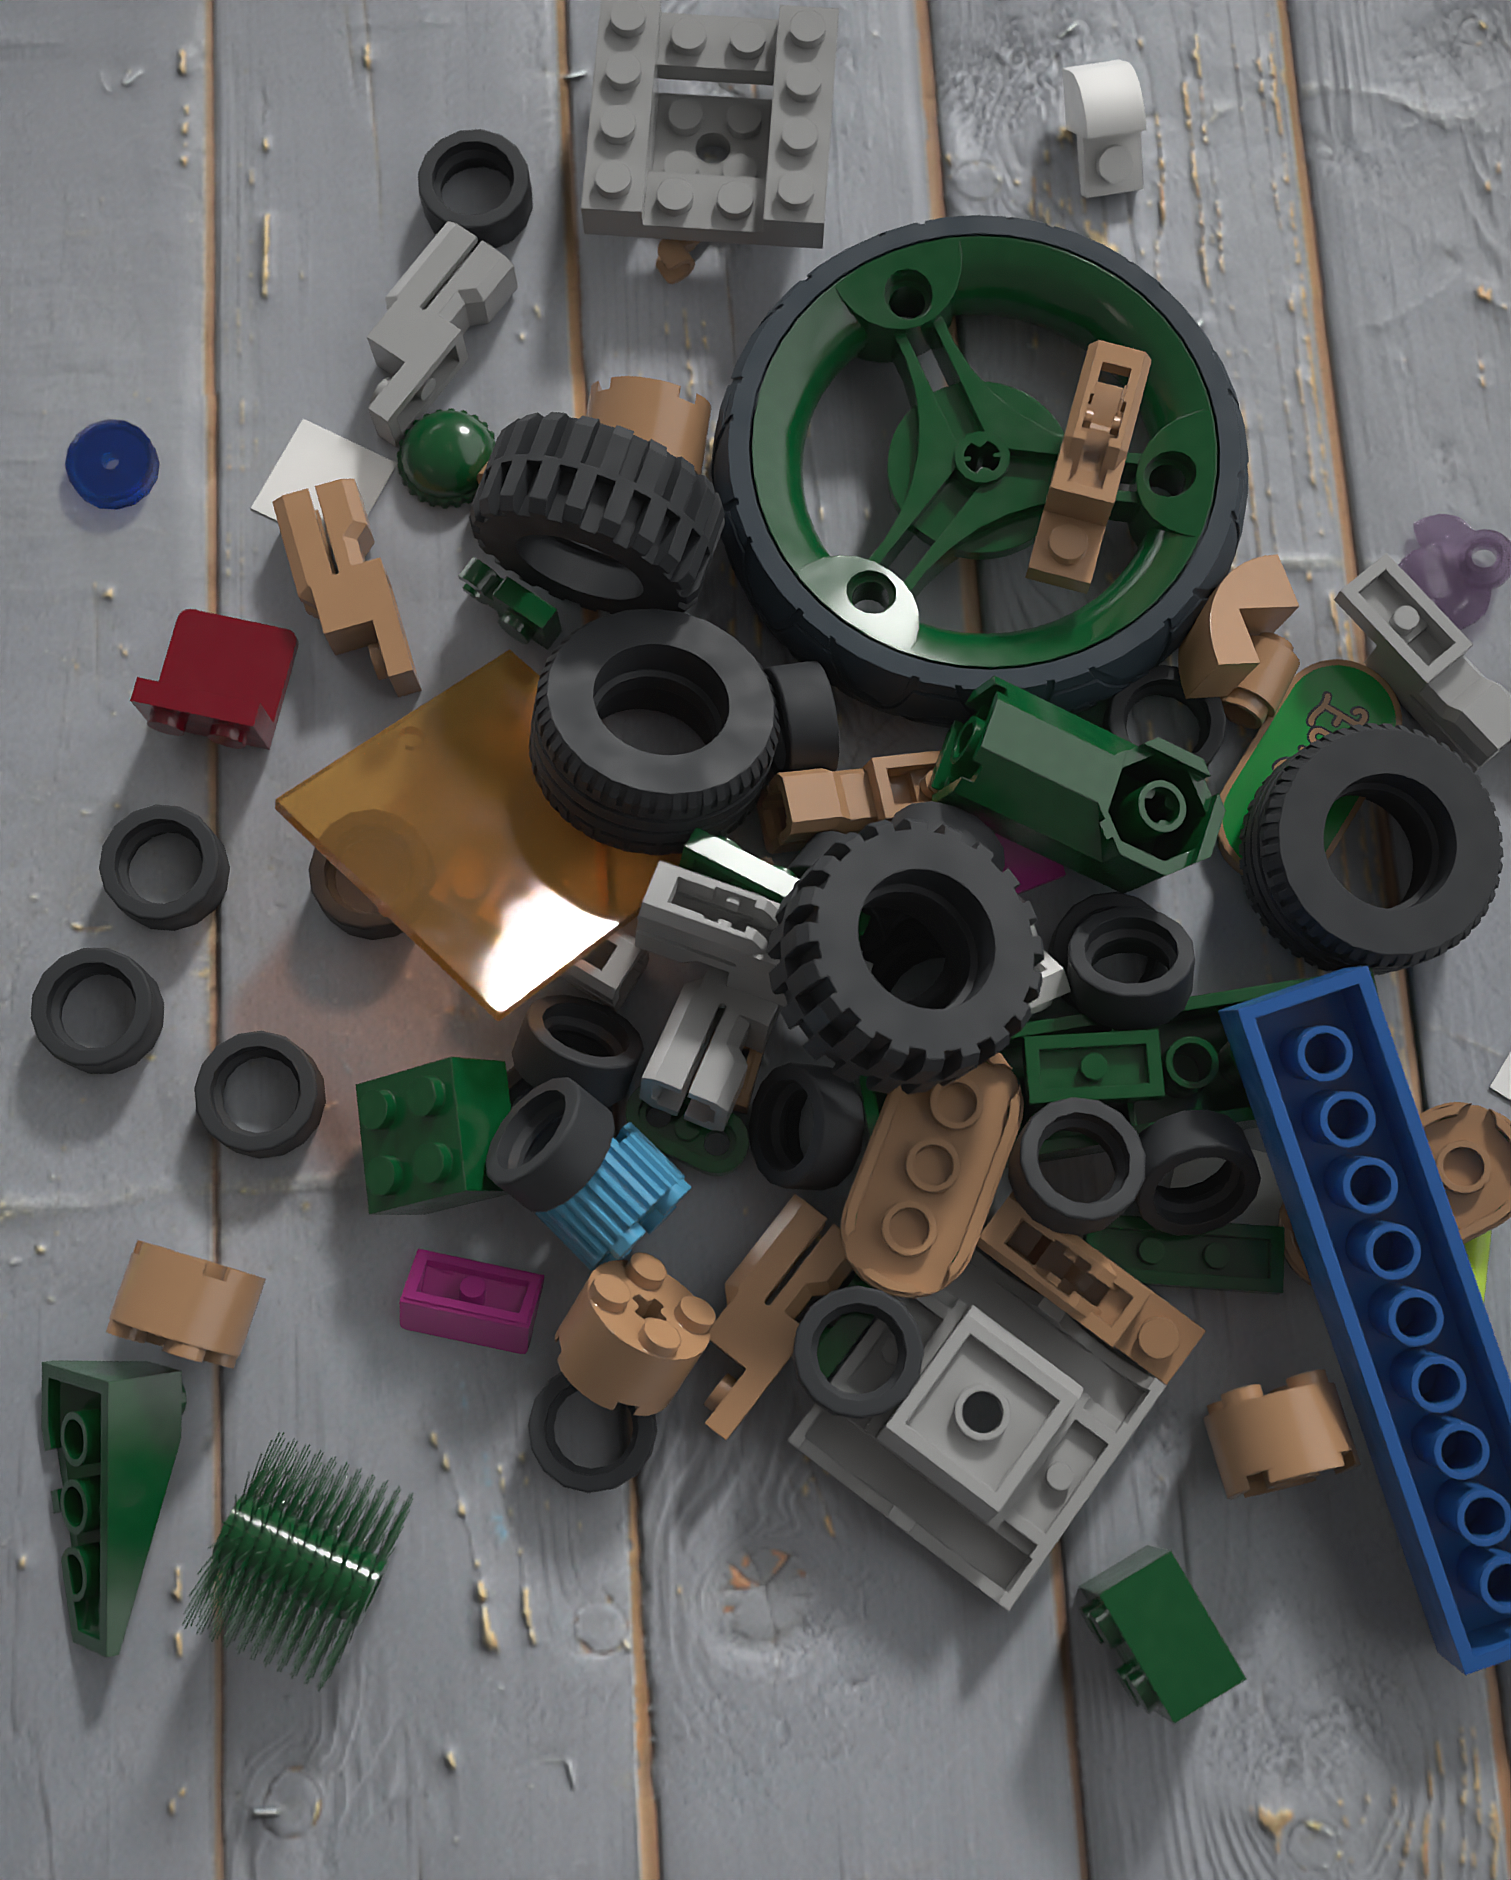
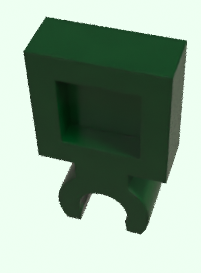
M472 557L458 575L459 579L466 583L462 587L463 591L478 602L495 609L500 618L498 624L517 641L528 644L532 639L549 650L561 634L562 628L558 611L555 607L510 577L501 578L492 568L479 559Z

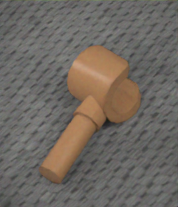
M661 239L658 245L659 256L656 259L655 265L667 283H678L693 271L695 261L689 252L695 249V246L701 241Z

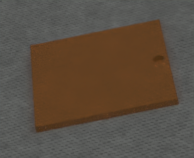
M510 649L275 799V810L377 906L378 912L382 916L391 919L497 1022L639 916L643 899L659 861L679 867L682 853L647 855L625 852L602 844L572 827L570 823L560 816L559 812L553 809L550 802L545 799L542 789L535 780L536 776L533 775L532 763L529 757L531 720L540 676Z

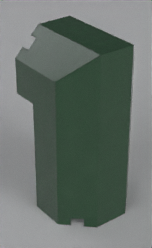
M996 676L991 677L974 689L965 703L966 706L976 710L972 717L965 724L955 719L946 734L931 776V787L938 790L937 793L932 795L933 802L954 805L971 813L992 829L995 834L1122 894L1207 859L1212 855L1226 809L1219 793L1212 796L1205 779L1211 775L1204 759L1160 737L1137 746Z

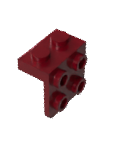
M185 609L177 617L159 681L137 677L130 701L147 720V725L161 733L183 736L187 732L208 737L211 741L230 748L244 749L248 745L270 750L298 651L299 641L295 633L286 628L195 609Z

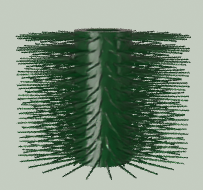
M283 1432L271 1455L280 1434L278 1433L264 1463L272 1443L271 1439L256 1474L262 1453L260 1454L247 1493L245 1494L250 1471L243 1495L238 1501L237 1495H235L233 1509L226 1521H221L224 1525L216 1542L208 1548L210 1549L214 1546L212 1556L197 1575L211 1559L213 1560L189 1595V1597L192 1595L205 1576L184 1612L185 1614L198 1594L182 1625H184L196 1604L184 1629L187 1628L201 1600L190 1627L192 1626L207 1594L203 1607L200 1610L198 1617L200 1620L196 1627L209 1606L210 1608L196 1634H198L208 1616L200 1633L202 1635L214 1608L215 1611L207 1629L218 1608L219 1611L211 1627L220 1613L221 1615L209 1637L212 1636L222 1616L223 1618L211 1642L222 1624L216 1638L218 1639L228 1616L229 1619L224 1630H226L233 1616L236 1615L223 1638L225 1639L232 1627L223 1647L226 1645L235 1627L227 1647L229 1646L240 1623L233 1640L235 1641L243 1621V1631L238 1639H240L245 1629L246 1631L236 1649L238 1650L243 1641L238 1654L247 1637L248 1640L243 1651L253 1631L254 1634L250 1642H252L253 1638L257 1636L262 1628L250 1651L252 1652L256 1645L250 1657L252 1659L257 1649L253 1660L262 1645L259 1652L261 1654L269 1634L268 1641H270L271 1636L278 1627L265 1651L267 1652L269 1649L263 1661L264 1663L267 1659L265 1667L270 1657L269 1664L271 1663L279 1646L276 1653L278 1654L289 1629L287 1641L282 1651L285 1646L286 1648L278 1662L280 1666L277 1672L280 1667V1672L282 1671L286 1660L287 1666L294 1649V1653H296L297 1648H300L302 1645L293 1662L295 1666L290 1674L292 1675L291 1679H293L294 1675L297 1676L302 1663L303 1666L305 1665L311 1649L313 1651L315 1645L320 1641L309 1661L311 1665L304 1676H307L304 1684H308L311 1676L312 1678L314 1677L319 1664L322 1665L329 1646L332 1648L334 1640L338 1637L326 1659L328 1662L320 1676L321 1680L317 1687L319 1688L318 1691H320L328 1677L330 1679L337 1661L338 1663L340 1662L348 1640L350 1643L355 1627H358L362 1622L379 1589L389 1564L388 1559L396 1546L394 1548L393 1546L404 1526L402 1527L410 1512L409 1507L414 1499L412 1498L414 1492L412 1495L411 1493L409 1494L406 1503L405 1501L403 1502L398 1516L395 1515L385 1539L386 1532L388 1531H385L394 1514L393 1510L400 1498L398 1497L401 1491L400 1486H398L397 1491L394 1490L389 1503L386 1501L378 1520L379 1514L377 1512L385 1499L383 1496L388 1488L386 1486L388 1480L386 1483L385 1481L383 1482L380 1490L377 1488L369 1509L370 1502L369 1499L367 1502L366 1500L374 1487L373 1485L370 1489L375 1479L374 1476L372 1480L374 1474H372L370 1480L367 1478L359 1496L360 1488L354 1504L352 1502L349 1505L359 1488L358 1486L355 1490L362 1476L361 1474L358 1479L362 1468L356 1477L359 1470L357 1469L349 1486L352 1476L350 1477L340 1500L344 1487L340 1493L339 1491L348 1476V1473L346 1476L345 1474L349 1464L344 1472L348 1462H346L340 1474L341 1466L332 1485L335 1476L332 1474L330 1479L329 1477L337 1463L335 1462L331 1469L336 1456L329 1469L328 1466L332 1457L323 1475L322 1472L326 1464H324L320 1475L317 1478L315 1477L323 1463L322 1461L315 1472L324 1454L322 1453L316 1464L322 1451L320 1450L310 1470L316 1453L314 1454L306 1475L302 1479L308 1462L300 1475L299 1473L311 1450L302 1465L301 1463L310 1444L299 1463L306 1445L304 1446L293 1469L299 1454L297 1450L287 1466L286 1464L298 1443L296 1441L288 1456L296 1439L294 1438L283 1462L282 1459L290 1441L275 1469L278 1459L283 1450L280 1452L279 1450L285 1438L273 1459L272 1457L284 1435ZM278 1452H279V1455H278V1457H277L275 1463H274L273 1466L271 1467V1465H272L274 1459L276 1458V1456H277V1454H278ZM296 1452H297V1455H296V1457H295V1459H294V1462H293V1464L291 1465L290 1469L288 1470L289 1465H290V1463H291L293 1457L295 1456V1454H296ZM315 1482H316V1485H315V1487H314V1489H313V1492H312V1494H311L313 1485H314ZM330 1483L327 1492H326L325 1495L323 1496L324 1491L326 1490L328 1484ZM366 1507L363 1517L357 1522ZM372 1526H373V1529H372V1531H371V1534L367 1537V1539H365L366 1536L368 1535L370 1529H371ZM382 1541L378 1554H374L380 1542ZM210 1599V1601H209V1603H208V1605H207L205 1611L203 1612V1614H202V1616H201V1613H202V1611H203L204 1606L206 1605V1603H207L208 1600ZM252 1610H253V1613H252V1615L250 1616V1618H249V1620H248V1622H247V1619H248L250 1613H251ZM333 1615L329 1623L327 1624L329 1617ZM263 1618V1621H262V1623H261V1626H260V1628H259L258 1631H257V1628H258V1626H259V1624H260V1621H261V1619ZM343 1620L342 1627L338 1632L341 1621ZM324 1623H325L323 1633L321 1634V1636H320V1638H319V1635H320L321 1630H322V1628H323V1625H324ZM305 1629H306L305 1637L303 1638L302 1642L300 1643L301 1638H302V1636H303V1634H304V1631H305Z

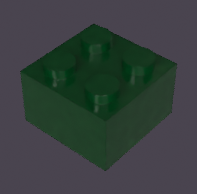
M451 1056L355 1084L369 1215H426L508 1195V1193L488 1178L486 1158L490 1143L501 1122L511 1111L505 1061Z
M1146 1545L1079 1586L1088 1601L1079 1607L1082 1617L1099 1644L1105 1642L1110 1650L1115 1648L1124 1663L1114 1669L1115 1673L1136 1707L1141 1705L1148 1715L1156 1712L1175 1724L1247 1680L1171 1550Z

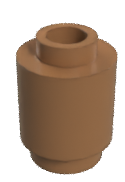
M1262 632L1259 636L1250 635L1260 664L1228 696L1220 697L1226 719L1245 728H1261L1268 716L1274 717L1300 666V661L1293 652L1292 644L1282 636L1271 632Z

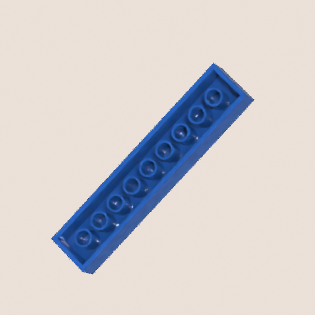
M1368 966L1343 968L1219 1010L1226 1036L1437 1652L1464 1675L1510 1660L1511 1380Z

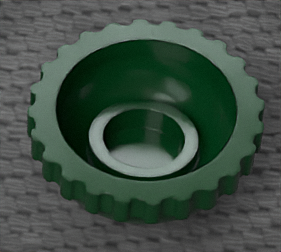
M453 408L445 411L438 409L434 413L424 414L422 419L415 420L413 426L410 429H406L405 438L399 442L400 451L397 452V466L402 484L408 487L410 495H416L419 502H428L431 507L439 505L443 509H447L449 506L459 508L463 503H472L479 487L476 477L489 461L495 445V434L493 431L488 430L486 422L479 421L477 415H469L465 410L459 412Z

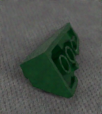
M149 1361L42 1362L41 1429L44 1450L57 1449L63 1488L51 1491L54 1514L62 1513L63 1521L70 1533L71 1547H68L63 1552L61 1565L72 1640L74 1643L108 1658L120 1654L181 1442L182 1415L185 1412L187 1403L186 1391L182 1383V1371Z

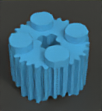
M629 1121L620 1129L618 1136L615 1139L612 1138L610 1149L600 1168L585 1187L565 1204L548 1212H536L535 1215L593 1271L605 1262L625 1260L633 1251L631 1248L646 1232L649 1235L653 1233L677 1208L676 1204L692 1187L684 1180L685 1175Z

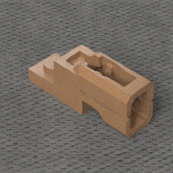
M1101 340L1089 344L1025 578L1084 594L1088 593L1105 528L1115 503L1152 361L1146 352ZM1100 370L1129 377L1127 386L1125 385L1124 388L1098 382Z
M338 479L315 486L339 570L338 574L336 573L318 509H314L309 489L306 488L285 494L274 500L272 504L298 597L303 602L307 614L320 620L323 633L335 656L368 646L378 680L389 678L398 698L422 691L392 585L381 557L369 561L365 560L375 541L355 479Z
M941 750L874 757L860 769L830 771L819 768L777 773L771 779L769 785H766L761 791L757 803L766 850L771 854L801 851L807 842L818 832L836 831L843 834H848L849 832L858 834L867 824L882 820L892 822L895 813L909 804L932 801V795L937 793L938 790L931 787V776Z
M1013 1191L979 1236L976 1246L1107 1344L1118 1348L1166 1385L1206 1332L1205 1329L1079 1236L1053 1232L1032 1220L1016 1201Z
M796 1194L793 1195L725 1282L727 1307L710 1328L709 1342L745 1370L738 1380L727 1373L703 1404L713 1412L705 1424L726 1441L792 1357L796 1330L799 1326V1323L795 1321L811 1299H821L831 1291L838 1290L853 1271L842 1247L840 1228L833 1223L771 1305L765 1304L826 1226L825 1222L828 1220V1218Z

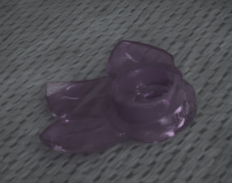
M1450 514L1431 515L1414 522V535L1421 548L1409 553L1401 560L1398 566L1431 600L1435 599L1436 606L1459 630H1463L1476 623L1486 614L1492 590L1500 587L1510 578L1511 541L1505 535L1494 530L1481 529L1475 531L1463 519ZM1479 550H1488L1495 555L1496 561L1489 567H1479L1472 561V556Z

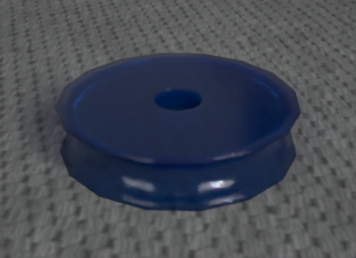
M114 419L92 423L76 434L67 449L65 460L69 482L83 500L100 509L113 510L135 505L147 496L158 479L160 466L156 448L143 430L125 420ZM110 461H119L116 467L112 469L106 468Z

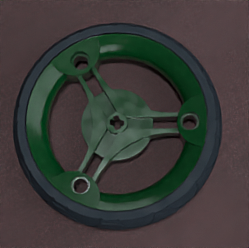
M987 215L954 216L926 220L925 224L911 223L880 233L843 250L807 274L808 278L806 280L797 282L769 310L757 330L749 338L731 375V379H733L732 384L727 386L714 433L711 477L714 491L719 493L725 513V524L720 537L725 545L732 569L754 610L769 631L780 643L789 649L793 657L800 662L818 661L825 670L831 686L837 687L839 691L879 711L894 716H901L913 722L951 728L955 719L965 724L972 717L976 710L966 706L965 703L974 689L993 676L1003 679L1072 714H1076L1097 705L1098 701H1106L1112 698L1114 694L1130 686L1129 682H1136L1150 673V669L1158 666L1179 648L1209 600V596L1231 569L1243 530L1248 497L1247 464L1249 462L1245 425L1239 409V402L1223 362L1217 352L1213 350L1207 335L1189 312L1155 278L1134 262L1128 261L1126 257L1109 247L1070 230L1056 226L1052 228L1043 222L1015 217L1006 218L1005 216ZM986 315L1020 320L1054 332L1078 345L1086 352L1089 344L1101 340L1144 351L1152 360L1138 411L1150 441L1142 454L1127 453L1120 484H1129L1128 491H1117L1115 503L1108 519L1110 521L1126 522L1130 535L1138 549L1124 571L1097 598L1077 611L1034 628L1013 632L983 634L941 629L919 622V611L915 602L916 597L940 572L958 558L974 560L996 559L1015 554L1034 544L1064 432L1054 416L1036 399L1016 388L1000 383L985 382L974 372L950 335L949 329L954 316ZM901 316L912 317L913 319L901 318ZM929 350L932 351L948 385L934 392L917 359L918 356ZM855 357L878 363L893 362L902 379L911 407L893 435L887 461V484L898 517L884 541L868 560L858 556H830L817 535L809 515L803 483L804 446L815 408L833 379ZM1111 373L1123 388L1125 385L1127 386L1129 377ZM1150 487H1159L1166 490L1171 497L1158 495ZM916 535L924 543L931 546V548L903 582L888 568L913 536ZM863 600H873L879 603L885 611L877 614L865 613L856 609L854 605Z

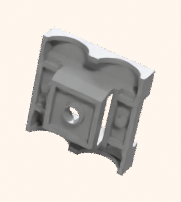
M601 0L581 201L584 234L823 249L839 8L780 5L779 19L665 13L662 12L661 0ZM658 79L773 86V99L659 93ZM708 146H719L729 154L725 160L716 164L706 163L697 156L703 148Z
M975 1249L965 1270L941 1291L921 1298L906 1299L893 1297L904 1304L918 1324L924 1349L920 1372L921 1377L899 1407L896 1405L885 1414L853 1419L833 1415L814 1403L787 1442L1009 1611L1166 1386L1104 1347L1076 1324L1065 1311L1043 1295L1031 1290L1005 1273ZM878 1318L875 1320L830 1384L843 1392L859 1395L873 1392L889 1380L896 1368L898 1350L894 1335L883 1321ZM975 1392L990 1394L1000 1406L1001 1416L999 1423L988 1433L982 1434L972 1431L963 1420V1404Z

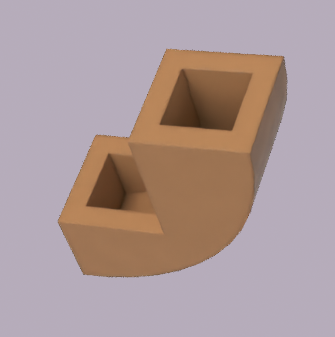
M1278 554L1265 555L1242 563L1233 569L1209 596V600L1178 650L1179 675L1186 699L1228 696L1260 664L1250 635L1259 636L1262 632L1274 633L1300 607Z

